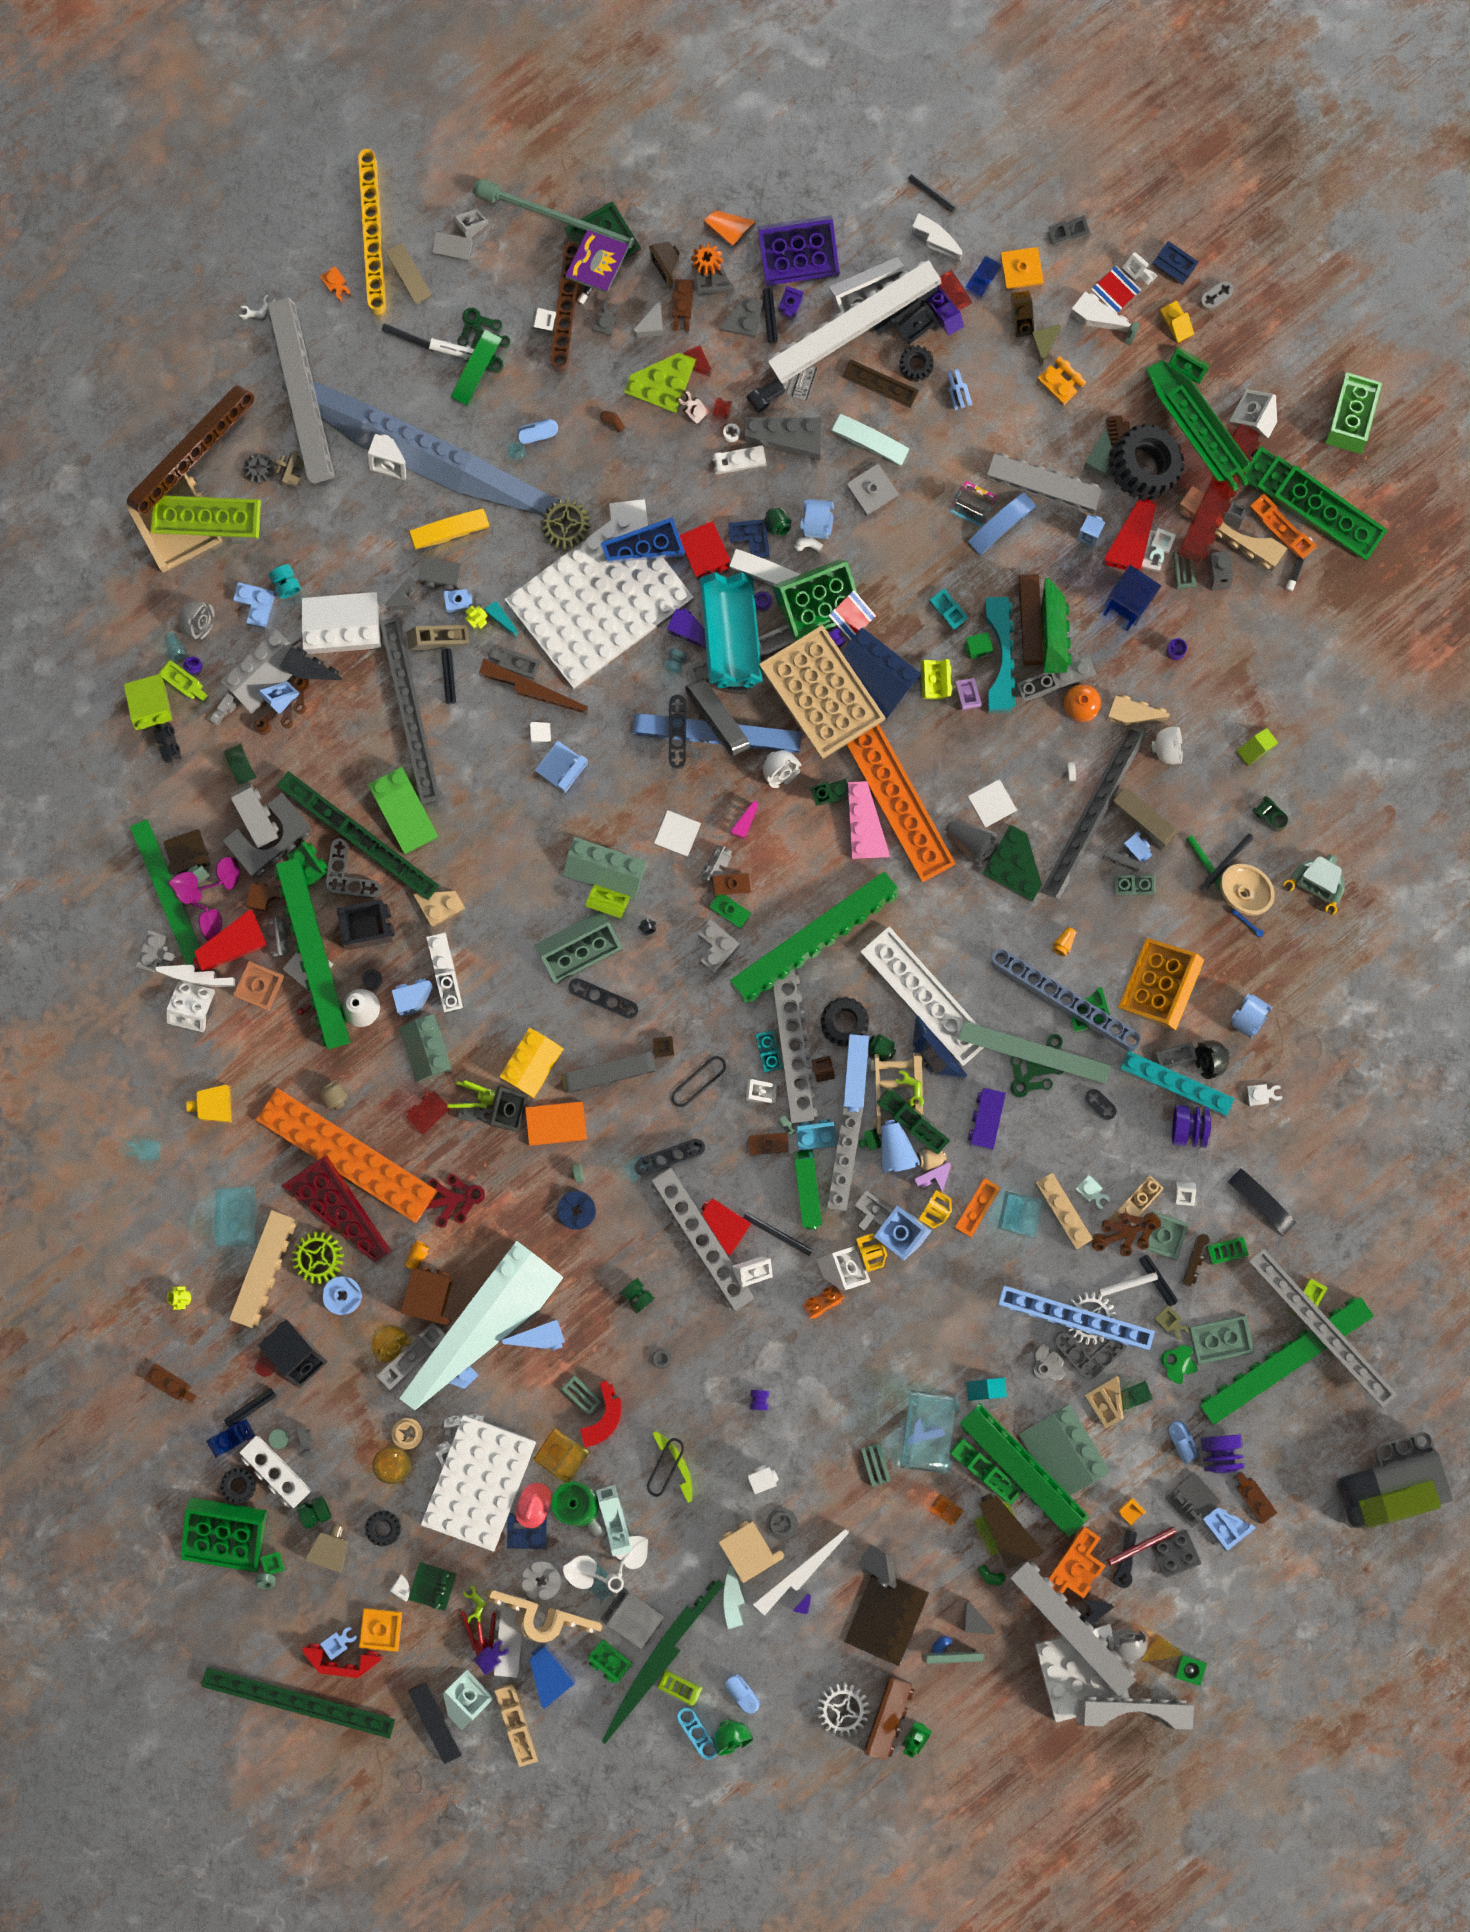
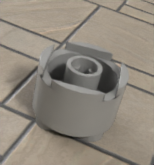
M536 1561L530 1564L523 1572L521 1579L522 1588L526 1595L533 1600H549L561 1588V1573L558 1567L549 1561ZM545 1576L547 1583L540 1586L537 1577Z

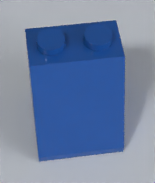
M540 1644L531 1652L533 1656L529 1660L541 1706L545 1709L573 1686L577 1680L548 1644L544 1647Z

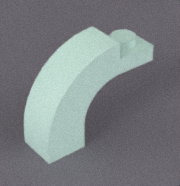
M615 1485L596 1490L612 1555L616 1556L632 1551L627 1525Z

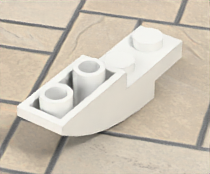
M446 932L427 936L443 1010L448 1012L461 1009L463 1005Z

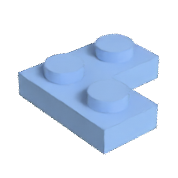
M238 582L233 601L251 606L246 622L248 625L266 629L276 593L275 591Z

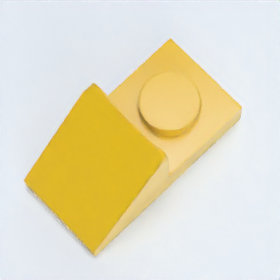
M1177 301L1160 309V313L1177 343L1194 335L1188 313L1184 314Z

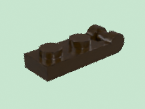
M1201 1234L1196 1237L1181 1285L1191 1287L1192 1284L1196 1283L1198 1277L1196 1269L1198 1265L1201 1266L1204 1255L1201 1253L1203 1247L1209 1243L1208 1235Z

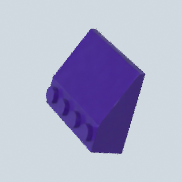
M831 215L757 226L766 286L840 275L834 224Z

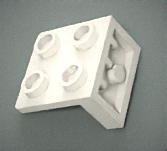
M178 981L167 1007V1024L204 1033L206 1014L215 990Z

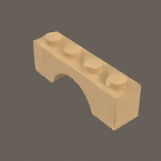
M1051 1173L1036 1182V1188L1055 1214L1073 1249L1076 1250L1093 1240L1054 1174Z

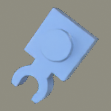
M351 1627L344 1629L342 1636L336 1632L321 1643V1646L331 1660L348 1649L345 1644L346 1642H353L357 1639V1636L353 1638L347 1637V1632L352 1629Z

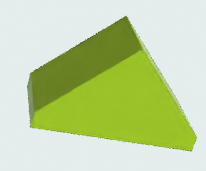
M1266 728L1240 747L1237 753L1249 766L1276 746L1278 742Z

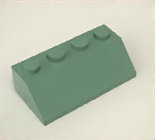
M574 837L567 856L563 876L591 886L596 884L628 895L630 899L635 900L647 867V861Z
M600 911L535 944L555 984L623 949L605 913Z

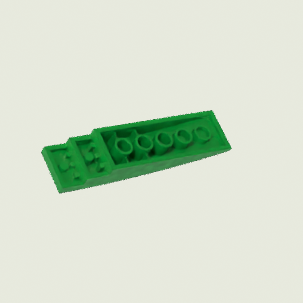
M1262 446L1258 448L1251 458L1250 464L1243 471L1249 486L1259 493L1265 494L1278 506L1365 561L1368 560L1387 532L1386 528L1296 465L1292 466L1280 456H1274Z

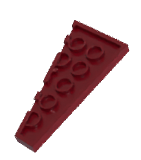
M327 1155L281 1185L285 1190L288 1189L293 1193L298 1201H302L309 1206V1210L331 1228L337 1229L342 1237L354 1243L356 1248L374 1263L391 1252V1249Z

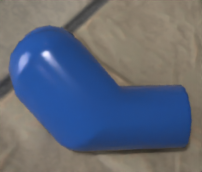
M949 1636L939 1637L932 1645V1652L942 1653L947 1646H951V1638Z

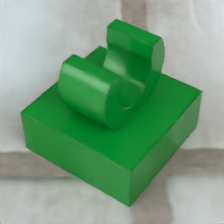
M876 1129L864 1132L865 1139L858 1141L860 1148L869 1146L870 1151L881 1148V1141Z

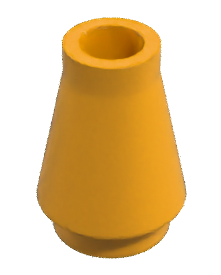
M1066 927L1065 931L1053 942L1052 950L1063 957L1069 954L1077 932L1070 927Z
M418 1240L415 1244L412 1243L405 1266L411 1270L416 1268L429 1254L430 1247Z

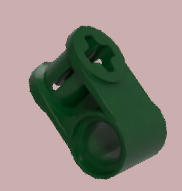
M1264 796L1263 801L1256 808L1252 809V812L1274 831L1284 830L1288 823L1286 813L1267 796ZM1279 817L1283 820L1284 824L1276 825L1274 819Z

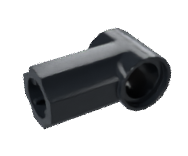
M775 378L762 388H756L750 392L746 399L754 410L760 413L770 405V402L784 394L786 390L781 381Z

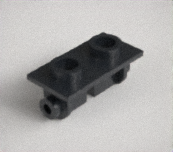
M171 723L156 725L154 733L157 743L164 742V745L159 747L162 760L168 763L173 761L172 759H182L180 747L175 739V730Z

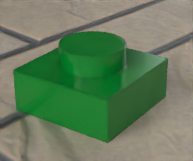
M280 1551L260 1557L265 1574H274L285 1570Z

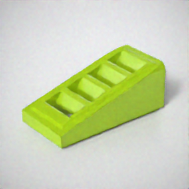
M668 1670L664 1671L657 1686L658 1689L691 1706L696 1704L703 1687ZM671 1677L673 1679L669 1685V1688H667L665 1686L669 1678ZM679 1681L676 1691H673L676 1682ZM684 1684H685L687 1687H686V1689H685L683 1695H681L680 1693H681L682 1688H683V1686H684ZM691 1688L694 1689L691 1694V1697L688 1698Z

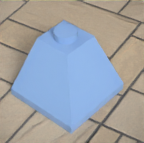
M896 1206L874 1237L905 1260L922 1245L932 1230L901 1207Z

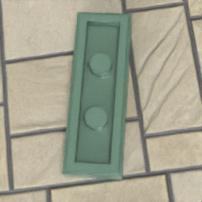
M979 1651L921 1653V1660L927 1664L984 1661V1654Z

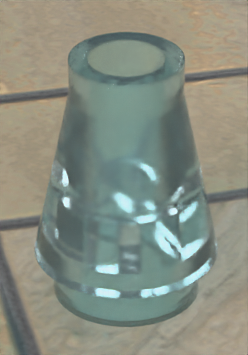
M176 632L167 633L165 638L168 656L172 661L184 659L187 650Z

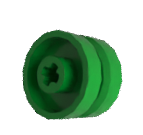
M572 1481L564 1483L556 1489L552 1496L551 1507L555 1517L562 1523L574 1527H583L593 1522L597 1516L599 1502L594 1490L584 1484Z

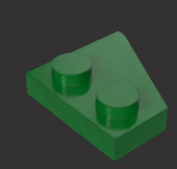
M1099 987L1085 1000L1110 1015L1103 989ZM1079 1007L1077 1009V1012L1080 1014H1085L1087 1012V1009L1085 1007ZM1070 1016L1074 1033L1091 1029ZM1096 1017L1093 1019L1094 1023L1096 1024H1102L1104 1022L1103 1019L1100 1017Z

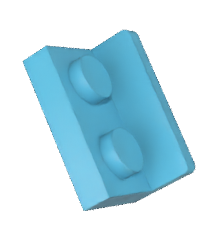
M830 1119L819 1120V1124L811 1125V1121L799 1123L800 1126L796 1127L799 1151L837 1146L835 1122H830Z

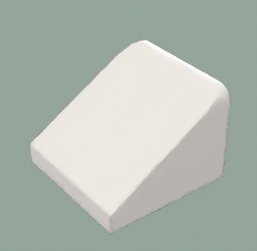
M530 723L532 743L551 742L550 723Z
M1176 1181L1174 1203L1177 1205L1194 1206L1196 1183Z

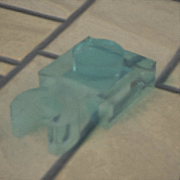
M140 1140V1146L134 1142H127L128 1146L134 1147L132 1153H126L127 1156L134 1157L139 1154V1160L159 1161L160 1141Z

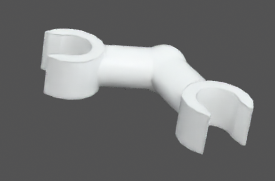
M269 295L264 297V304L259 311L249 310L247 306H241V309L246 310L247 314H239V317L243 320L249 317L264 319L269 310L267 303Z

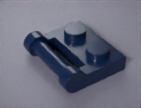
M514 1513L508 1514L507 1548L546 1549L547 1515L541 1524V1529H514V1523L519 1522Z

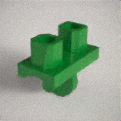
M914 1722L901 1744L905 1747L903 1753L914 1758L915 1754H919L924 1747L932 1730L927 1729L925 1724Z

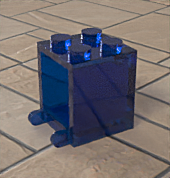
M1129 565L1109 594L1104 605L1107 608L1103 615L1107 616L1109 611L1112 610L1129 622L1125 630L1129 631L1132 625L1137 626L1158 595L1162 585L1132 565Z

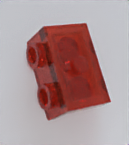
M430 1091L421 1098L422 1102L418 1106L415 1104L407 1111L408 1115L406 1118L422 1135L451 1110L435 1091L432 1093Z

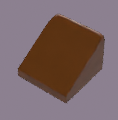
M830 1056L811 1060L817 1083L835 1079Z

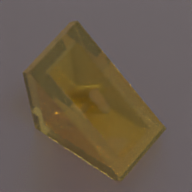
M1156 1634L1147 1647L1141 1661L1149 1662L1182 1656V1652Z

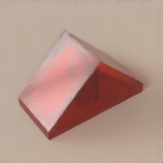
M700 345L682 353L696 359L692 371L711 377V367Z

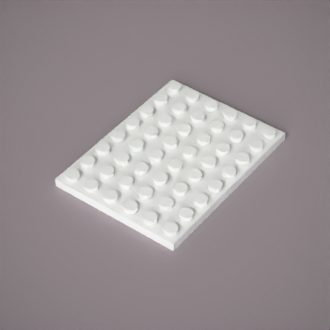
M626 509L586 538L585 541H582L580 546L574 547L505 599L506 603L573 689L671 617L676 608L680 610L694 599L693 595L664 558L616 563L606 562L601 542L640 529Z

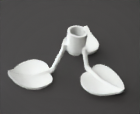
M629 1537L632 1551L616 1555L621 1560L618 1574H610L606 1578L595 1574L597 1570L596 1562L591 1557L584 1555L578 1556L564 1565L563 1573L573 1586L580 1589L590 1588L593 1585L594 1578L606 1583V1586L613 1591V1596H608L603 1600L601 1605L603 1615L618 1595L616 1593L622 1590L624 1582L621 1579L623 1564L630 1569L639 1568L644 1564L647 1558L648 1539L646 1537Z

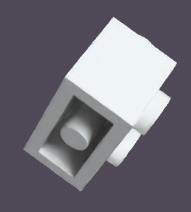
M765 1465L755 1468V1473L748 1475L754 1494L777 1486L776 1481H779L775 1469L771 1470L770 1467L766 1468Z

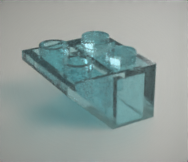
M1005 1191L997 1229L1020 1236L1035 1238L1043 1199Z

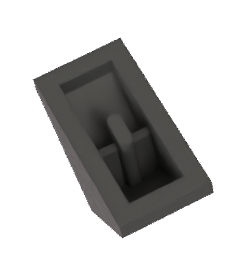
M967 1601L965 1605L964 1632L994 1634L995 1630L971 1602Z

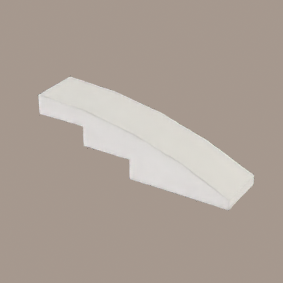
M738 549L735 550L730 563L731 569L746 573L750 577L764 581L771 586L800 575L790 569Z
M195 965L156 967L158 973L175 980L209 987H236V980L233 977L216 978L214 971L197 972Z

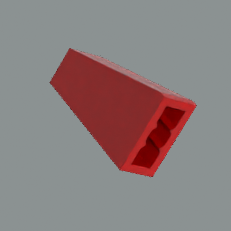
M1147 499L1137 501L1107 552L1102 565L1140 573L1156 504Z
M248 910L194 952L196 957L192 959L196 969L200 968L202 972H205L267 947L253 910Z

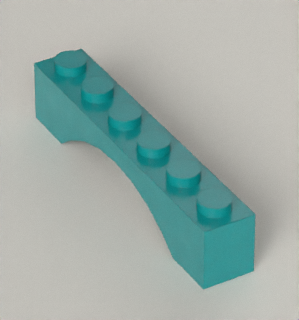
M986 597L985 620L996 634L1001 650L1000 672L987 694L988 713H1011L1012 707H1015V696L1011 694V689L1015 688V679L1011 677V670H1014V658H1010V651L1014 650L1013 640H1010V633H1013V621H1009V614H1012V603H1009V597Z
M1130 1051L1125 1054L1118 1070L1136 1079L1175 1093L1202 1108H1209L1210 1112L1223 1118L1228 1115L1235 1099Z

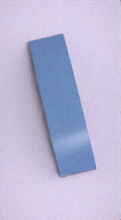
M1022 493L991 518L968 540V543L981 556L997 539L1037 506L1025 493Z

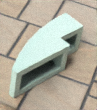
M732 1565L729 1566L724 1587V1611L728 1629L743 1625L738 1605L745 1603L735 1569Z

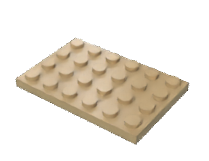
M823 625L759 664L761 671L821 760L886 719Z

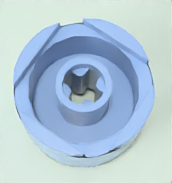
M816 499L804 501L803 510L806 513L805 518L801 519L800 528L803 529L805 537L829 539L828 535L831 534L833 515L830 513V509H834L833 501Z
M1247 994L1242 1002V1009L1235 1011L1230 1023H1232V1027L1252 1039L1253 1035H1256L1267 1019L1266 1014L1270 1013L1273 1007L1254 994L1252 996Z

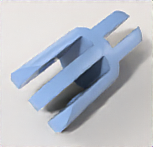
M957 368L954 369L958 382L957 385L955 384L952 371H948L951 384L949 393L954 411L958 410L954 393H957L961 408L966 407L962 391L965 392L968 405L972 406L967 384L963 383L960 371Z
M545 419L519 427L517 434L522 444H528L555 436L558 432V425L552 419Z
M1182 1421L1173 1422L1169 1427V1435L1182 1462L1185 1464L1190 1463L1199 1457L1197 1447L1186 1424Z
M739 1674L731 1675L725 1683L726 1689L742 1711L747 1714L755 1713L760 1705L758 1698Z

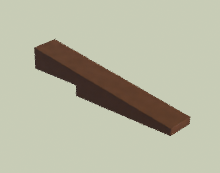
M483 658L479 671L480 677L512 685L516 695L588 714V706Z

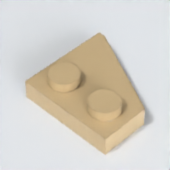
M456 891L435 892L429 900H426L418 893L414 894L432 927L465 909Z

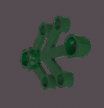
M467 308L462 314L465 325L461 336L457 339V343L467 347L469 345L468 336L473 327L475 336L470 348L475 349L485 331L482 330L480 324L490 326L493 331L499 332L503 327L502 322L499 319L493 320L481 316L476 308ZM470 315L475 316L473 320L468 319ZM495 323L500 324L498 328L493 327ZM495 334L496 336L502 338V340H508L507 344H502L500 342V346L502 348H508L510 346L511 341L508 336H500ZM465 339L466 343L460 344V340ZM494 354L488 366L491 372L500 373L504 368L503 361ZM499 364L500 366L498 369H494L493 365Z
M1052 1034L1047 1039V1046L1059 1049L1063 1044V1039L1058 1034ZM1056 1039L1058 1045L1053 1046L1051 1040ZM1012 1056L1010 1064L1013 1066L1015 1080L1011 1083L1010 1090L1016 1097L1026 1096L1029 1090H1050L1053 1082L1049 1078L1044 1079L1042 1082H1029L1033 1076L1061 1075L1064 1071L1058 1073L1055 1071V1068L1041 1067V1064L1026 1060L1027 1073L1022 1077L1020 1067L1022 1059L1018 1058L1020 1063L1015 1065L1013 1058L1018 1057ZM1044 1081L1050 1082L1049 1088L1044 1087ZM1019 1084L1022 1085L1024 1088L1023 1091H1018L1016 1089V1086Z

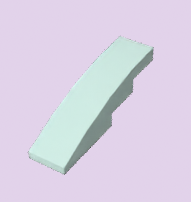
M842 414L838 415L831 429L832 432L861 449L865 448L898 466L902 465L909 451V448L890 437Z

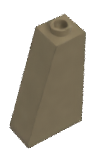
M1127 787L1123 791L1119 789L1113 795L1112 805L1161 851L1179 832Z

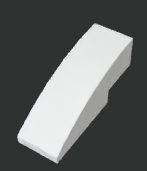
M918 213L912 226V233L926 238V247L960 261L962 250L956 241L937 223Z

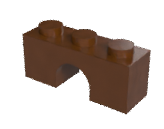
M256 882V885L250 884L246 907L267 912L269 903L275 899L283 900L284 905L287 906L286 899H282L279 888L282 886L275 885V888L267 887L268 884Z

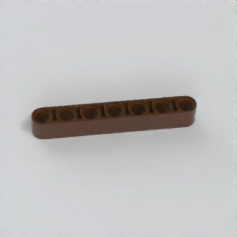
M576 242L568 243L564 248L551 353L552 367L557 372H564L569 366L579 283L567 279L565 276L575 257L570 256L568 253L571 250L578 251L579 244ZM567 286H572L573 290L571 292H565L564 288ZM565 304L571 305V308L569 310H563L562 306ZM563 322H567L569 326L567 328H561L560 324ZM560 340H564L567 342V344L562 347L557 345V343ZM558 358L565 360L561 365L556 364L555 361Z

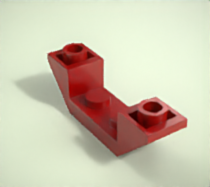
M308 1643V1646H304L302 1652L319 1674L351 1678L361 1677L383 1658V1656L378 1655L377 1651L367 1650L366 1654H361L360 1667L356 1669L357 1665L345 1664V1667L337 1666V1662L326 1661L323 1664L324 1649L320 1648V1644Z

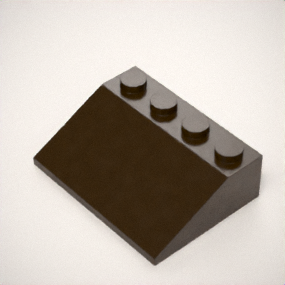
M873 1575L872 1578L870 1577L844 1642L900 1666L929 1592L897 1578L895 1589L889 1585L885 1588L877 1582L878 1577Z

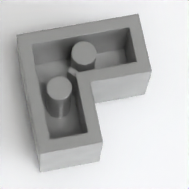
M711 919L698 933V937L711 947L700 960V963L716 975L740 947V943Z

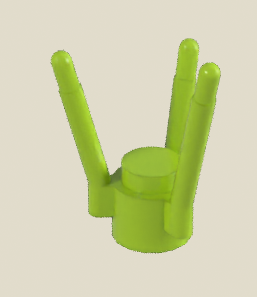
M466 1080L463 1083L457 1081V1085L478 1092L477 1100L480 1103L447 1105L448 1108L480 1107L486 1109L487 1105L492 1106L495 1091Z

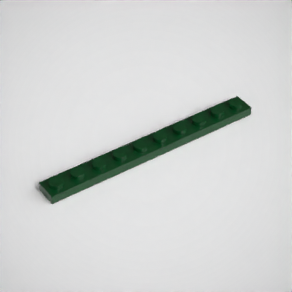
M206 1667L201 1687L389 1739L391 1738L396 1720L395 1718Z

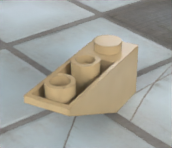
M1120 694L1115 696L1107 720L1122 726L1164 721L1169 718L1170 714L1166 713L1167 710L1156 707L1154 709L1149 707V704L1146 702H1134L1130 700V697Z
M1149 1175L1108 1220L1119 1223V1215L1121 1213H1128L1139 1217L1164 1188Z

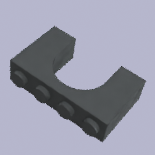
M280 793L267 804L283 825L282 839L275 847L268 850L257 849L247 841L238 829L223 840L253 878L256 876L258 878L267 871L266 868L268 866L277 864L282 859L281 856L284 853L292 852L296 848L295 844L300 840L305 841L311 836L310 832L313 831L283 793Z

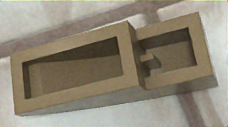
M401 242L387 250V257L414 303L417 305L431 297V292L403 243Z

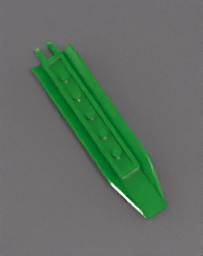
M1163 360L1146 368L1158 398L1217 481H1227L1228 486L1233 492L1238 490V486L1233 479L1236 475L1243 486L1248 485V480L1243 471L1250 464V461L1193 381Z

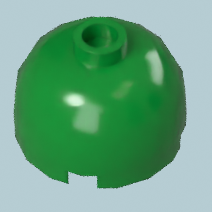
M730 1719L719 1724L720 1728L713 1735L714 1747L719 1756L736 1752L735 1749L740 1746L744 1748L753 1741L751 1732L745 1724L738 1721L731 1722Z

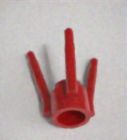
M462 1611L461 1615L472 1644V1651H475L476 1656L487 1647L493 1648L496 1613H492L489 1641L487 1638H483L481 1624L477 1622L478 1639L475 1642L466 1614Z

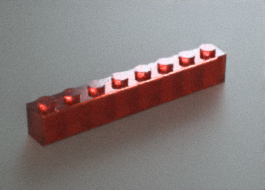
M1240 423L1234 430L1232 438L1251 463L1253 459L1251 453L1252 451L1255 452L1260 444L1258 441L1260 433ZM1237 475L1233 477L1236 484H1238V482L1240 481L1238 480ZM1214 476L1212 477L1177 552L1178 555L1195 564L1201 559L1205 560L1210 550L1207 548L1209 544L1214 542L1217 536L1215 531L1221 527L1224 521L1222 516L1224 513H1227L1231 506L1229 501L1238 491L1233 492L1228 486L1227 481H1217Z

